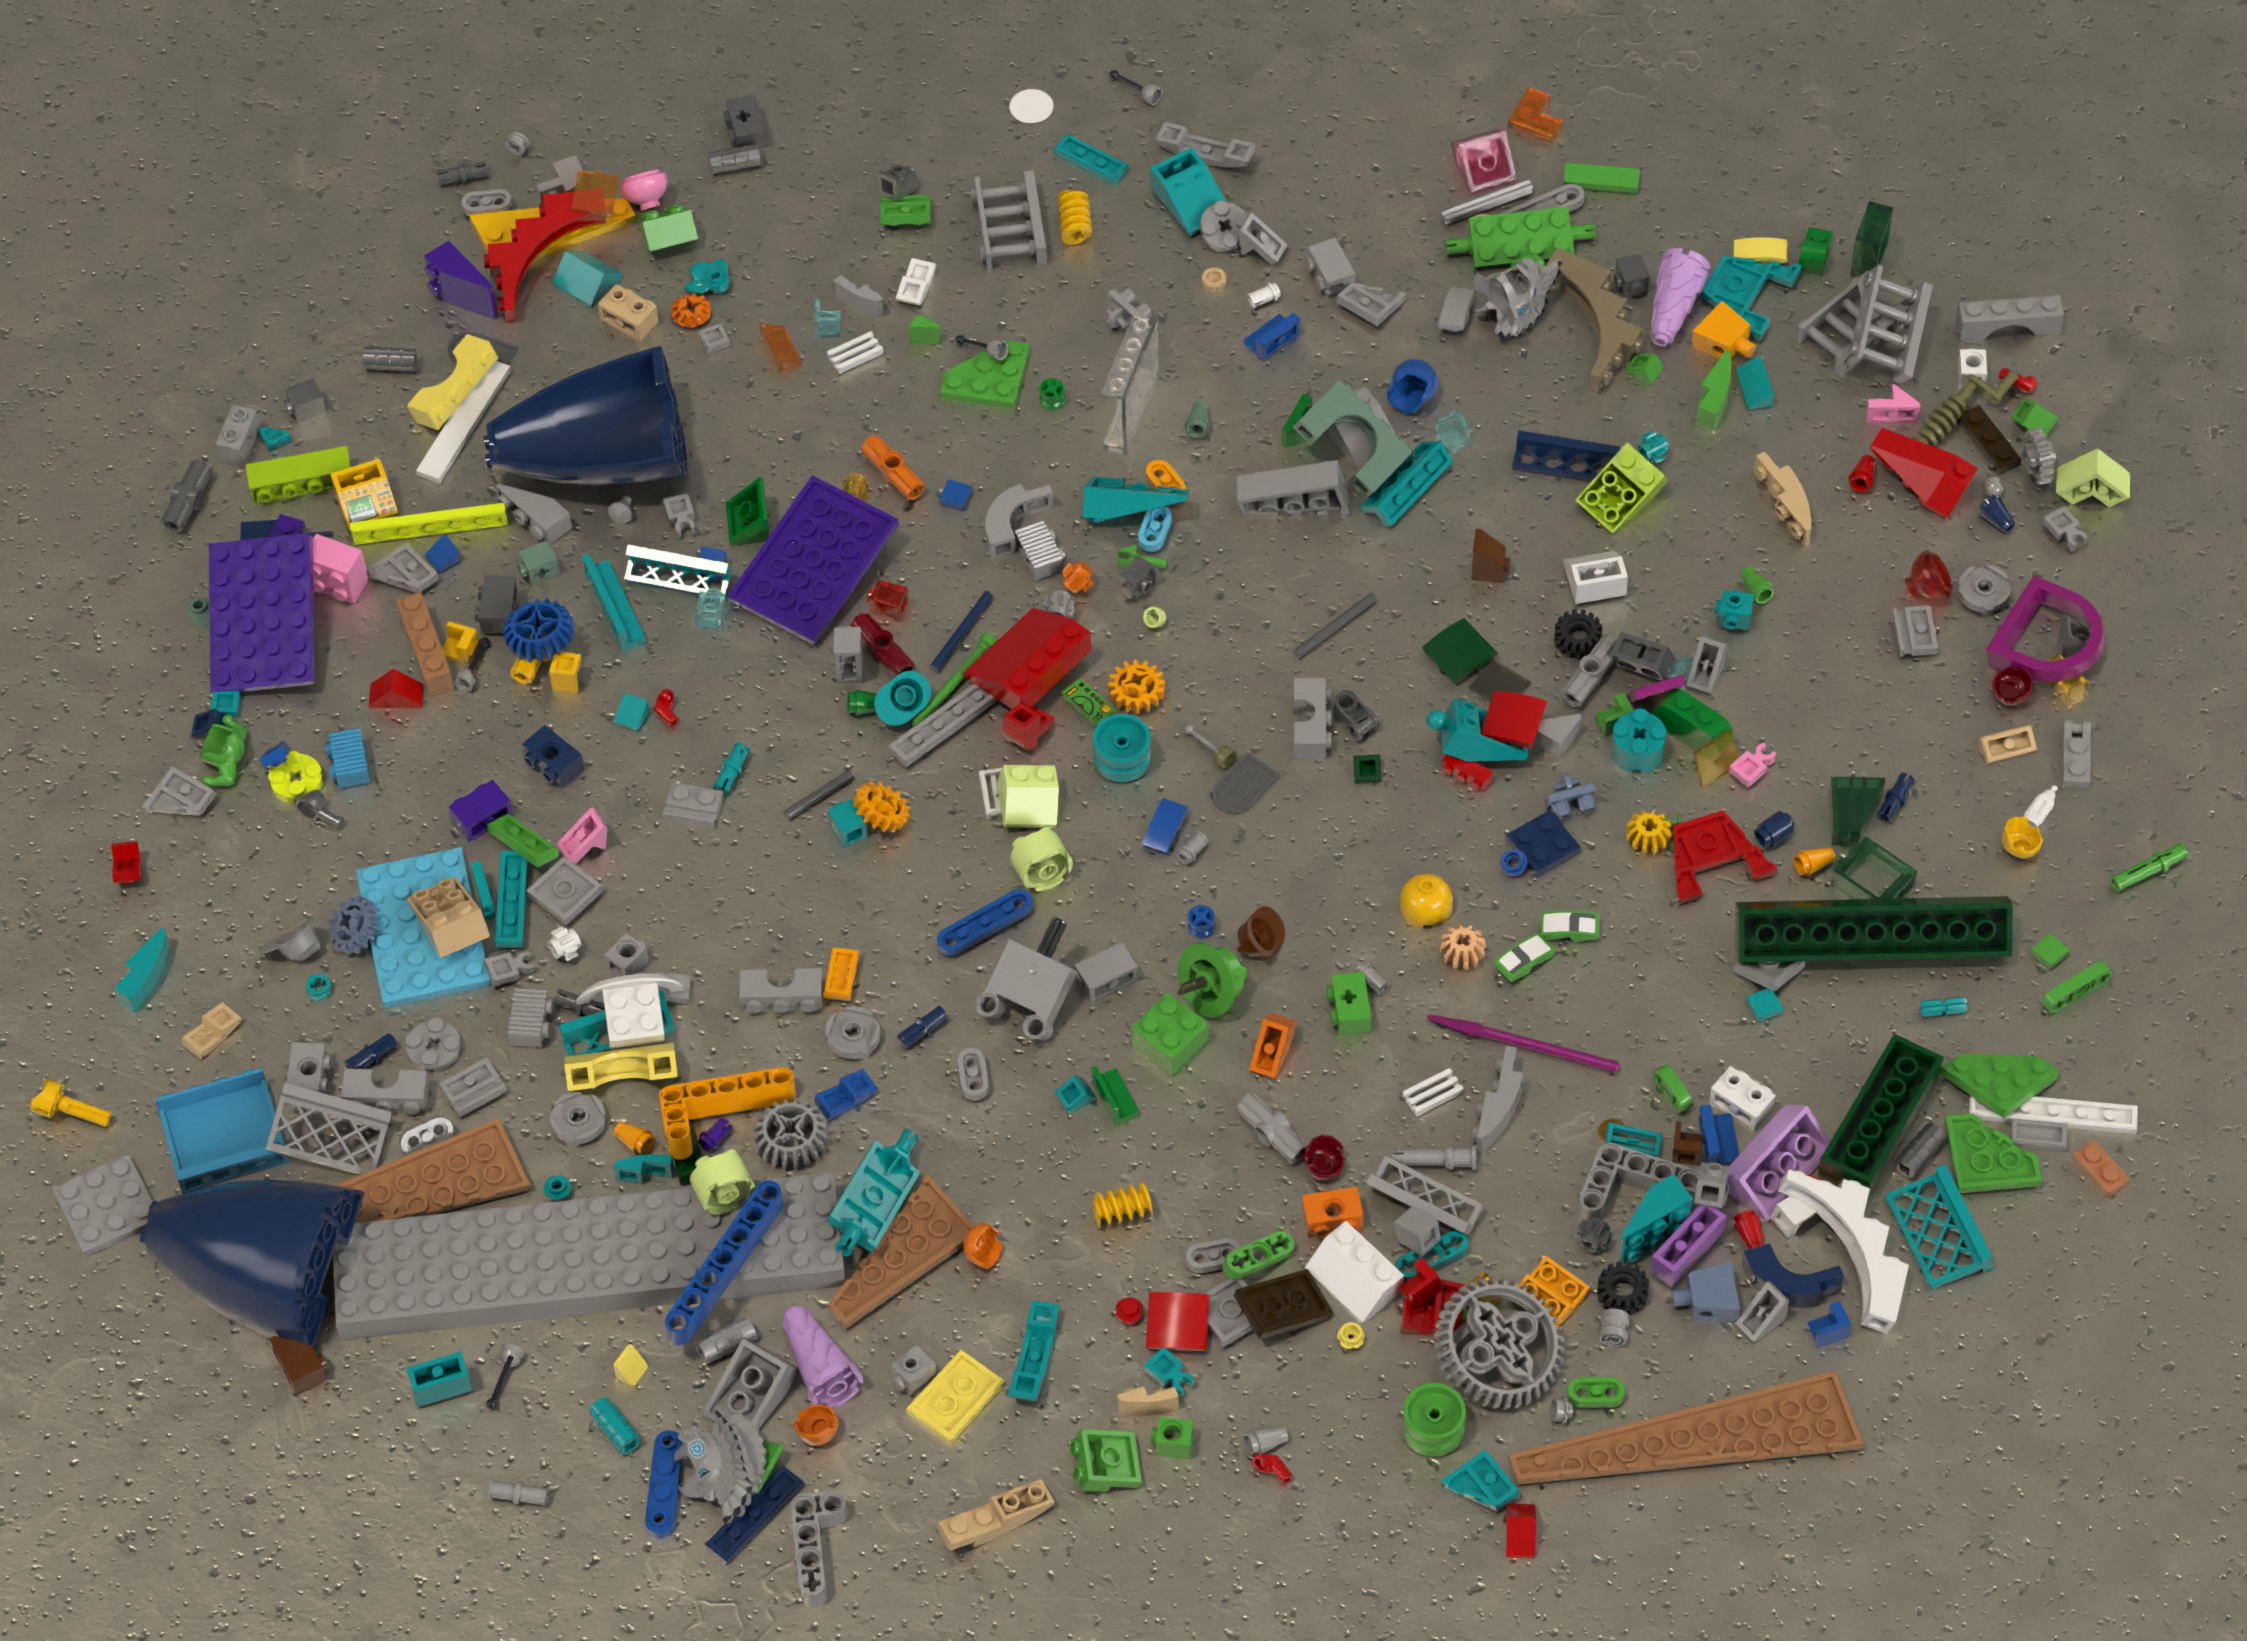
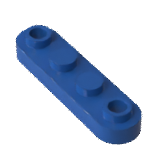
M1023 889L1013 890L941 930L937 936L939 951L947 956H955L1029 915L1033 909L1031 894ZM1016 905H1023V907H1021V908H1017V907H1015V906H1016ZM954 943L955 945L948 946L947 944Z
M672 1430L661 1432L657 1435L654 1442L645 1516L646 1530L654 1538L669 1536L675 1527L682 1461H674L676 1451L683 1445V1441L678 1439L679 1433ZM666 1441H673L671 1445H664ZM657 1518L664 1519V1521L661 1523L655 1522Z

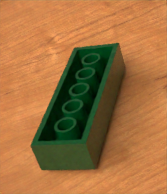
M1893 1034L1820 1158L1817 1176L1838 1186L1843 1179L1857 1181L1862 1186L1870 1188L1869 1198L1938 1080L1944 1057Z

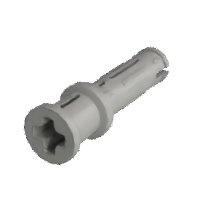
M1453 1145L1445 1146V1149L1393 1148L1392 1159L1406 1166H1446L1448 1170H1453L1454 1167H1471L1472 1170H1476V1145H1472L1471 1148H1454Z

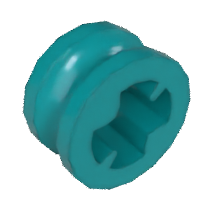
M323 974L310 976L306 981L308 996L315 1001L326 999L331 993L329 978ZM316 984H322L320 991H316Z

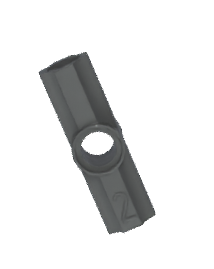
M196 459V461H191L181 483L176 482L172 488L170 504L161 519L162 526L168 529L169 532L177 534L183 531L192 511H197L202 504L203 490L213 473L212 467L203 460Z

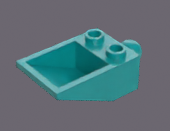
M1454 698L1445 713L1441 710H1433L1426 717V724L1431 730H1441L1443 753L1464 761L1526 760L1528 758L1527 748L1509 742L1504 744L1481 735V729L1488 710L1477 707L1469 701Z

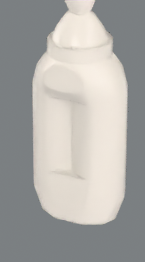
M2053 785L2051 789L2045 790L2036 796L2025 811L2023 817L2028 818V823L2031 827L2036 828L2040 826L2053 809L2056 798L2055 791L2058 790L2057 786Z

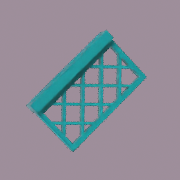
M1946 1164L1936 1168V1173L1885 1194V1199L1931 1290L1982 1269L1983 1272L1994 1268L1992 1254ZM1934 1183L1937 1189L1934 1199L1920 1195L1922 1188ZM1905 1196L1911 1198L1912 1202L1909 1209L1906 1210L1897 1207L1894 1200ZM1917 1201L1931 1205L1927 1216L1913 1212ZM1936 1207L1948 1211L1949 1215L1946 1222L1931 1218ZM1910 1217L1924 1222L1920 1233L1908 1230L1907 1224ZM1928 1224L1943 1228L1939 1239L1924 1235ZM1947 1230L1960 1234L1961 1237L1957 1245L1943 1241ZM1921 1241L1936 1245L1931 1256L1919 1252L1918 1248ZM1940 1246L1954 1251L1950 1262L1936 1258ZM1959 1253L1971 1256L1974 1262L1965 1267L1955 1264ZM1933 1263L1947 1268L1945 1275L1933 1280L1930 1274Z

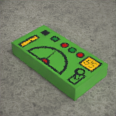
M1081 677L1061 692V698L1094 728L1106 717L1116 714V709Z

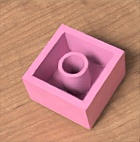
M316 534L313 538V591L325 593L339 601H347L354 604L369 581L362 550Z

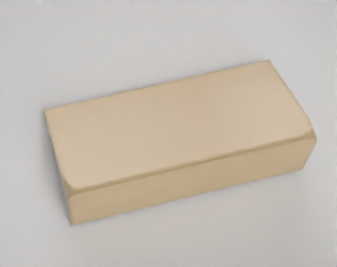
M2031 725L1976 739L1986 763L2037 751Z

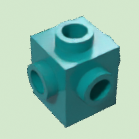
M1723 590L1721 600H1716L1714 615L1719 616L1718 626L1728 629L1749 630L1754 594L1742 593L1736 590Z

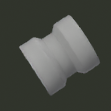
M1620 1309L1604 1310L1601 1316L1603 1327L1599 1332V1341L1610 1347L1624 1346L1627 1342L1628 1334L1625 1328L1629 1326V1314Z

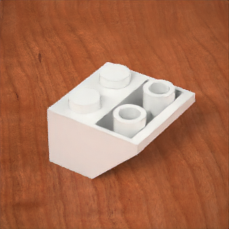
M1609 551L1563 559L1575 604L1626 595L1628 575L1622 556L1617 552Z

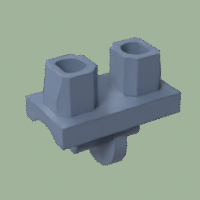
M1564 773L1560 775L1561 782L1553 784L1555 792L1563 791L1548 795V800L1544 801L1546 809L1551 808L1553 814L1559 820L1571 815L1568 805L1571 802H1577L1580 813L1592 811L1595 808L1593 795L1596 792L1594 783L1572 788L1580 785L1579 778L1570 780L1569 775Z

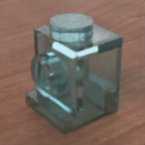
M709 588L706 592H699L697 608L694 613L696 629L722 631L727 608L725 593L716 588Z

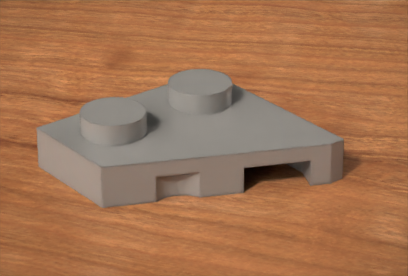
M1352 282L1337 295L1336 303L1378 326L1405 302L1406 294L1404 292H1398V296L1383 293V288L1367 287L1364 284Z
M404 543L367 569V574L370 578L415 593L422 592L439 580L438 573L407 543Z
M172 766L142 807L148 813L202 815L217 794L210 787Z

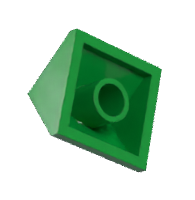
M758 477L726 502L729 542L733 546L763 543L769 537L764 481L761 477Z

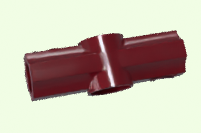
M861 613L854 618L850 626L861 628L862 643L871 651L874 661L883 664L894 677L915 669V663L894 642L891 632L882 629L868 613Z

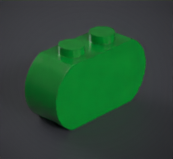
M1681 689L1671 690L1653 711L1654 716L1662 721L1669 735L1708 759L1715 758L1734 737L1733 729L1724 716Z

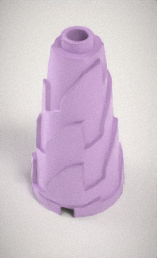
M1671 248L1662 254L1656 280L1650 333L1653 342L1658 346H1667V344L1673 342L1687 314H1690L1696 297L1701 293L1710 274L1711 265L1708 260L1692 250H1689V254L1685 255L1682 254L1683 248Z
M802 1306L788 1308L784 1313L782 1325L791 1343L793 1355L797 1361L802 1380L808 1390V1396L812 1404L827 1403L830 1408L844 1404L859 1391L856 1384L858 1382L863 1384V1377L857 1365L852 1363L846 1354L842 1353L809 1310L807 1311Z

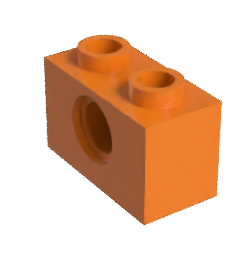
M1357 1187L1302 1195V1212L1308 1238L1327 1237L1345 1221L1356 1231L1363 1229L1364 1215ZM1336 1213L1338 1216H1329L1328 1214Z

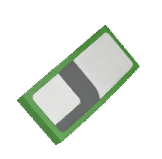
M1586 911L1542 912L1541 937L1545 941L1570 937L1573 943L1599 939L1600 916L1598 913Z
M1536 933L1511 947L1499 956L1493 965L1512 982L1530 974L1533 966L1551 959L1555 950Z

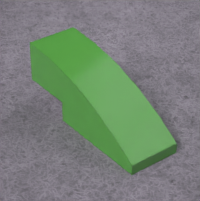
M1725 350L1701 384V402L1698 405L1696 422L1715 430L1722 418L1729 396L1732 363L1731 353Z

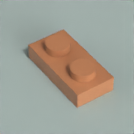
M2095 1139L2073 1153L2072 1160L2106 1198L2111 1197L2129 1185L2130 1178Z

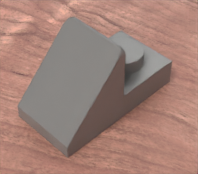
M1252 212L1248 214L1238 231L1242 254L1244 255L1254 249L1271 265L1278 262L1288 245Z

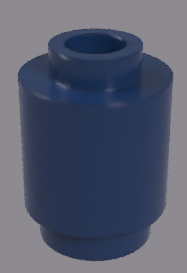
M1777 811L1757 825V829L1753 832L1754 837L1763 848L1774 847L1794 833L1793 826L1795 823L1788 813Z

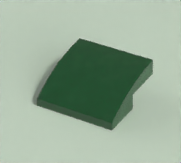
M1465 618L1441 631L1422 647L1423 651L1456 685L1462 682L1475 669L1480 671L1498 655V652Z

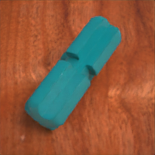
M1965 997L1945 998V1001L1934 999L1920 1002V1013L1923 1017L1943 1015L1942 1012H1945L1946 1015L1965 1013L1968 1008Z

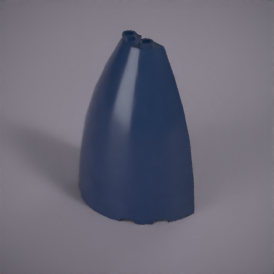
M662 346L626 355L571 375L542 389L486 424L487 435L483 436L486 450L489 451V454H485L488 469L495 468L523 477L558 484L595 487L645 484L686 477L688 458L684 430L677 409L679 406L675 389L672 388L670 371Z
M271 1179L229 1182L196 1189L159 1202L153 1201L149 1207L147 1225L140 1234V1243L145 1244L148 1253L177 1282L198 1300L225 1318L268 1338L277 1336L303 1345H311L314 1349L330 1300L320 1293L336 1243L348 1245L365 1192L353 1188L315 1182Z

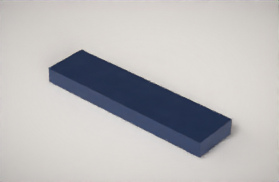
M782 1465L765 1482L760 1492L751 1497V1504L745 1505L744 1515L742 1517L734 1516L730 1524L725 1523L705 1544V1548L725 1565H728L805 1486L804 1481Z

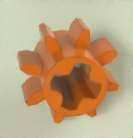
M1078 561L1075 565L1069 562L1062 570V575L1065 577L1062 580L1063 584L1074 593H1078L1081 589L1087 592L1094 584L1091 577L1094 574L1093 570L1082 561Z

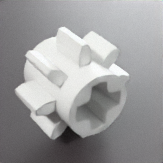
M561 926L551 932L553 937L548 941V946L556 959L562 957L563 960L569 961L578 956L577 950L582 945L574 929L567 930V928L564 929Z

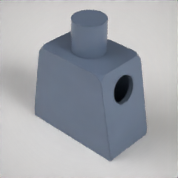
M1732 1262L1688 1273L1686 1288L1672 1290L1673 1306L1689 1305L1691 1317L1694 1321L1735 1323L1739 1318L1740 1306Z

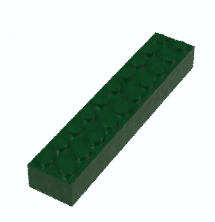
M2008 896L1735 902V941L1738 962L2012 956L2013 903Z

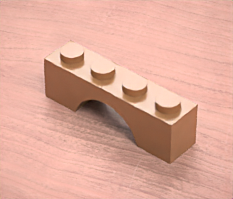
M419 592L396 599L400 620L406 636L409 637L429 698L454 691L451 672L422 593Z

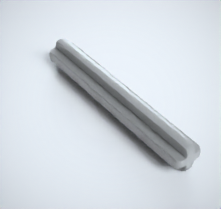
M1530 180L1521 181L1443 210L1441 218L1444 224L1448 225L1532 194L1533 185Z

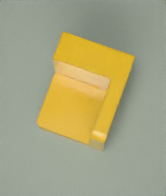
M448 621L446 625L448 638L442 647L445 658L469 664L479 646L477 630Z
M561 652V655L558 656L554 653L549 670L552 690L569 693L578 692L577 675L582 661L581 654Z

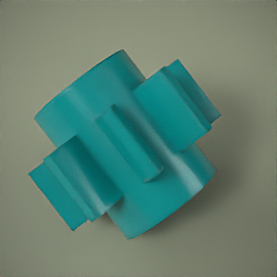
M1650 431L1640 436L1642 442L1637 445V450L1644 458L1650 461V463L1654 462L1655 464L1666 459L1664 453L1669 451V444L1663 434L1657 435L1656 432L1652 433Z

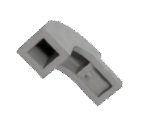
M1019 484L1007 489L993 501L988 509L985 520L986 543L991 560L1016 553V541L1012 527L1017 520L1026 515L1053 508V492L1050 485L1035 487L1025 491L1023 485Z

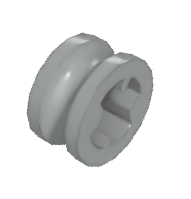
M513 131L504 144L510 153L522 156L525 153V149L529 147L530 142L522 133Z

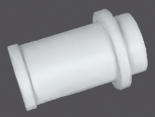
M1269 282L1266 287L1248 293L1247 296L1251 307L1255 309L1271 300L1276 302L1277 298L1281 297V293L1276 283L1271 284Z

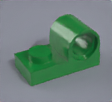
M1808 227L1799 258V265L1802 266L1801 272L1823 276L1833 231Z

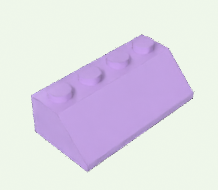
M1785 1104L1729 1166L1727 1178L1729 1195L1747 1210H1754L1756 1215H1759L1763 1221L1768 1222L1777 1204L1790 1197L1778 1191L1780 1181L1787 1171H1801L1809 1176L1819 1165L1820 1158L1830 1143V1139L1807 1105Z

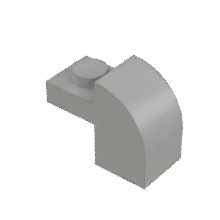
M577 156L554 162L555 179L536 185L540 204H543V194L585 191L583 171Z

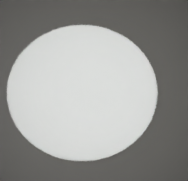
M1027 89L1017 93L1011 99L1009 108L1011 114L1017 120L1024 123H1038L1051 115L1054 104L1047 93L1037 89Z

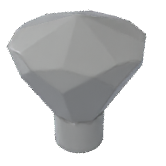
M623 496L621 501L612 503L608 507L610 518L622 524L630 521L632 518L630 508L632 499L629 496Z

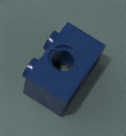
M546 725L541 727L522 744L525 763L531 768L538 769L549 783L554 782L561 789L584 770L582 754Z

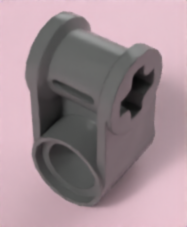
M1342 690L1335 695L1333 717L1354 741L1359 742L1364 734L1380 727L1376 714L1354 692Z

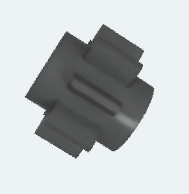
M1593 1217L1589 1222L1583 1219L1577 1228L1578 1233L1576 1234L1579 1237V1245L1589 1252H1596L1599 1247L1605 1250L1611 1241L1610 1237L1612 1235L1609 1232V1225L1597 1217Z

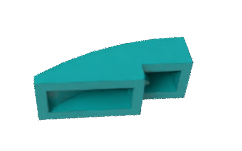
M162 927L125 963L128 974L114 987L118 1002L133 1013L148 998L164 969L170 943L166 930Z

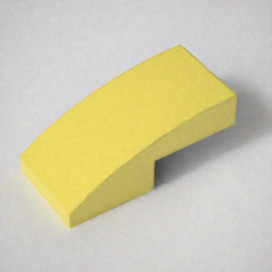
M1765 237L1734 240V257L1755 259V262L1761 261L1763 264H1769L1770 261L1780 262V264L1788 263V241Z

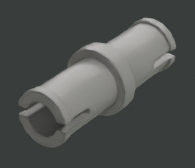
M491 1480L488 1498L511 1500L513 1504L518 1505L520 1502L546 1506L548 1488L523 1485L521 1481H517L515 1484Z

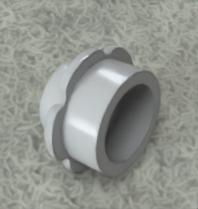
M1566 1396L1553 1398L1550 1407L1552 1421H1559V1423L1565 1424L1567 1419L1572 1417L1573 1405L1571 1402H1567Z

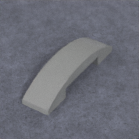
M1164 122L1155 139L1157 144L1176 155L1192 147L1206 165L1217 167L1246 166L1256 149V144L1232 139L1231 143L1228 144L1188 134L1187 127L1169 122Z

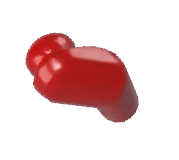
M663 689L656 699L654 710L672 728L679 722V718L671 711L675 696L670 689Z

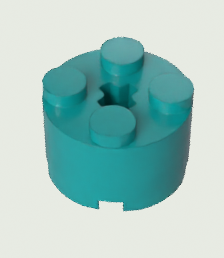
M1641 708L1620 717L1613 727L1611 748L1615 763L1620 768L1629 772L1641 770V773L1658 767L1664 756L1667 733L1662 721Z

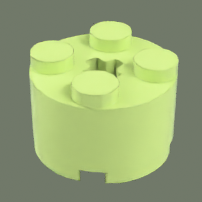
M1044 827L1026 837H1019L1012 844L1014 849L1011 853V863L1028 889L1032 887L1036 891L1049 890L1064 880L1062 876L1066 871L1070 873L1072 870L1073 860L1059 836L1049 827Z
M733 1149L713 1157H701L696 1161V1169L690 1177V1183L705 1211L709 1210L714 1215L728 1213L740 1207L738 1202L744 1197L748 1200L755 1190L754 1182L741 1157Z

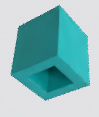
M852 799L844 803H837L827 810L829 825L843 848L867 837L866 823L863 822L864 819L861 815H857L858 809L853 807Z

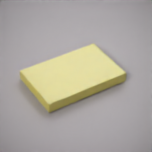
M960 1349L906 1408V1412L951 1445L1004 1387L1005 1381Z

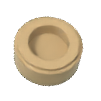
M1213 267L1206 269L1202 273L1201 284L1206 291L1217 293L1226 287L1227 277L1222 269Z

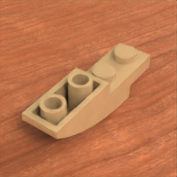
M1764 451L1756 456L1755 476L1759 481L1765 483L1772 497L1777 499L1775 513L1778 519L1786 523L1795 539H1799L1804 546L1809 545L1811 534V513L1804 489L1789 465L1779 469Z
M1042 1479L993 1496L989 1504L939 1521L937 1530L949 1551L970 1543L974 1548L1027 1523L1054 1505L1055 1501Z

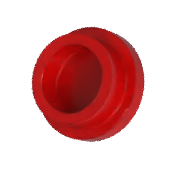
M1127 1297L1117 1303L1115 1313L1119 1321L1126 1325H1133L1142 1318L1144 1309L1138 1299Z

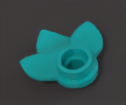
M717 259L712 264L707 262L693 264L690 267V273L694 279L684 287L685 290L690 293L695 292L696 294H702L708 290H711L713 293L726 291L730 285L727 262Z

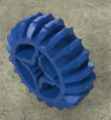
M537 598L534 603H529L526 600L525 606L517 605L516 611H510L509 618L505 619L503 635L505 644L513 655H517L520 660L526 658L529 663L534 659L541 663L543 658H548L551 661L554 653L560 656L561 650H568V643L573 642L572 638L575 629L572 616L565 606H560L557 601L551 603L548 598L543 602H540Z

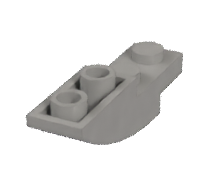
M1506 1046L1504 1056L1498 1057L1496 1072H1501L1500 1079H1494L1492 1092L1486 1091L1484 1101L1478 1102L1476 1117L1481 1118L1480 1125L1474 1124L1472 1141H1477L1476 1152L1482 1153L1498 1138L1509 1123L1519 1101L1523 1073L1514 1071L1516 1047Z

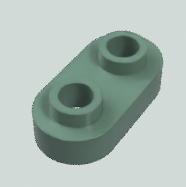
M203 597L194 598L186 605L188 619L210 637L209 600Z

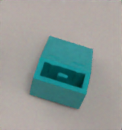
M1192 147L1150 167V188L1190 236L1201 231L1200 221L1202 215L1210 206L1218 201L1226 202L1205 162Z
M1674 1174L1650 1187L1622 1233L1618 1260L1622 1262V1265L1626 1261L1634 1262L1645 1251L1651 1248L1656 1249L1663 1245L1666 1239L1670 1238L1691 1215L1693 1197Z

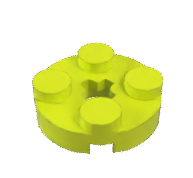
M290 751L286 756L288 760L275 768L272 766L268 775L273 794L286 803H295V800H298L303 794L312 790L320 791L323 785V774L319 763L313 757L300 754L297 751ZM294 775H300L301 780H294L292 782L291 777Z

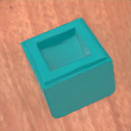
M624 693L614 723L639 731L649 713L648 701Z
M1077 1075L1071 1077L1055 1091L1068 1113L1076 1111L1097 1099L1086 1080Z

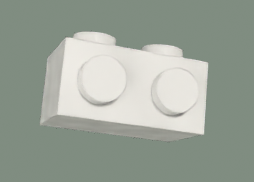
M1730 1066L1712 1086L1709 1103L1726 1114H1731L1732 1118L1755 1132L1773 1111L1776 1095L1768 1087L1759 1085L1751 1080L1745 1072Z

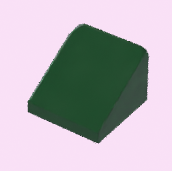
M1380 754L1353 756L1355 782L1381 781Z

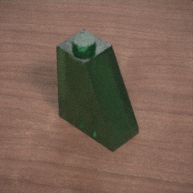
M1831 777L1829 788L1831 845H1839L1841 847L1859 845L1883 797L1885 778Z

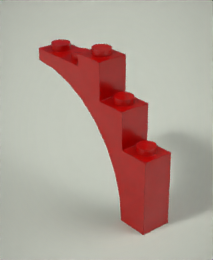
M603 190L543 194V204H539L540 217L515 219L516 229H511L512 242L487 244L488 253L483 254L484 268L490 269V278L496 277L497 290H502L503 297L498 298L499 313H504L505 322L515 321V303L520 283L529 266L544 249L568 233L584 227L606 223Z

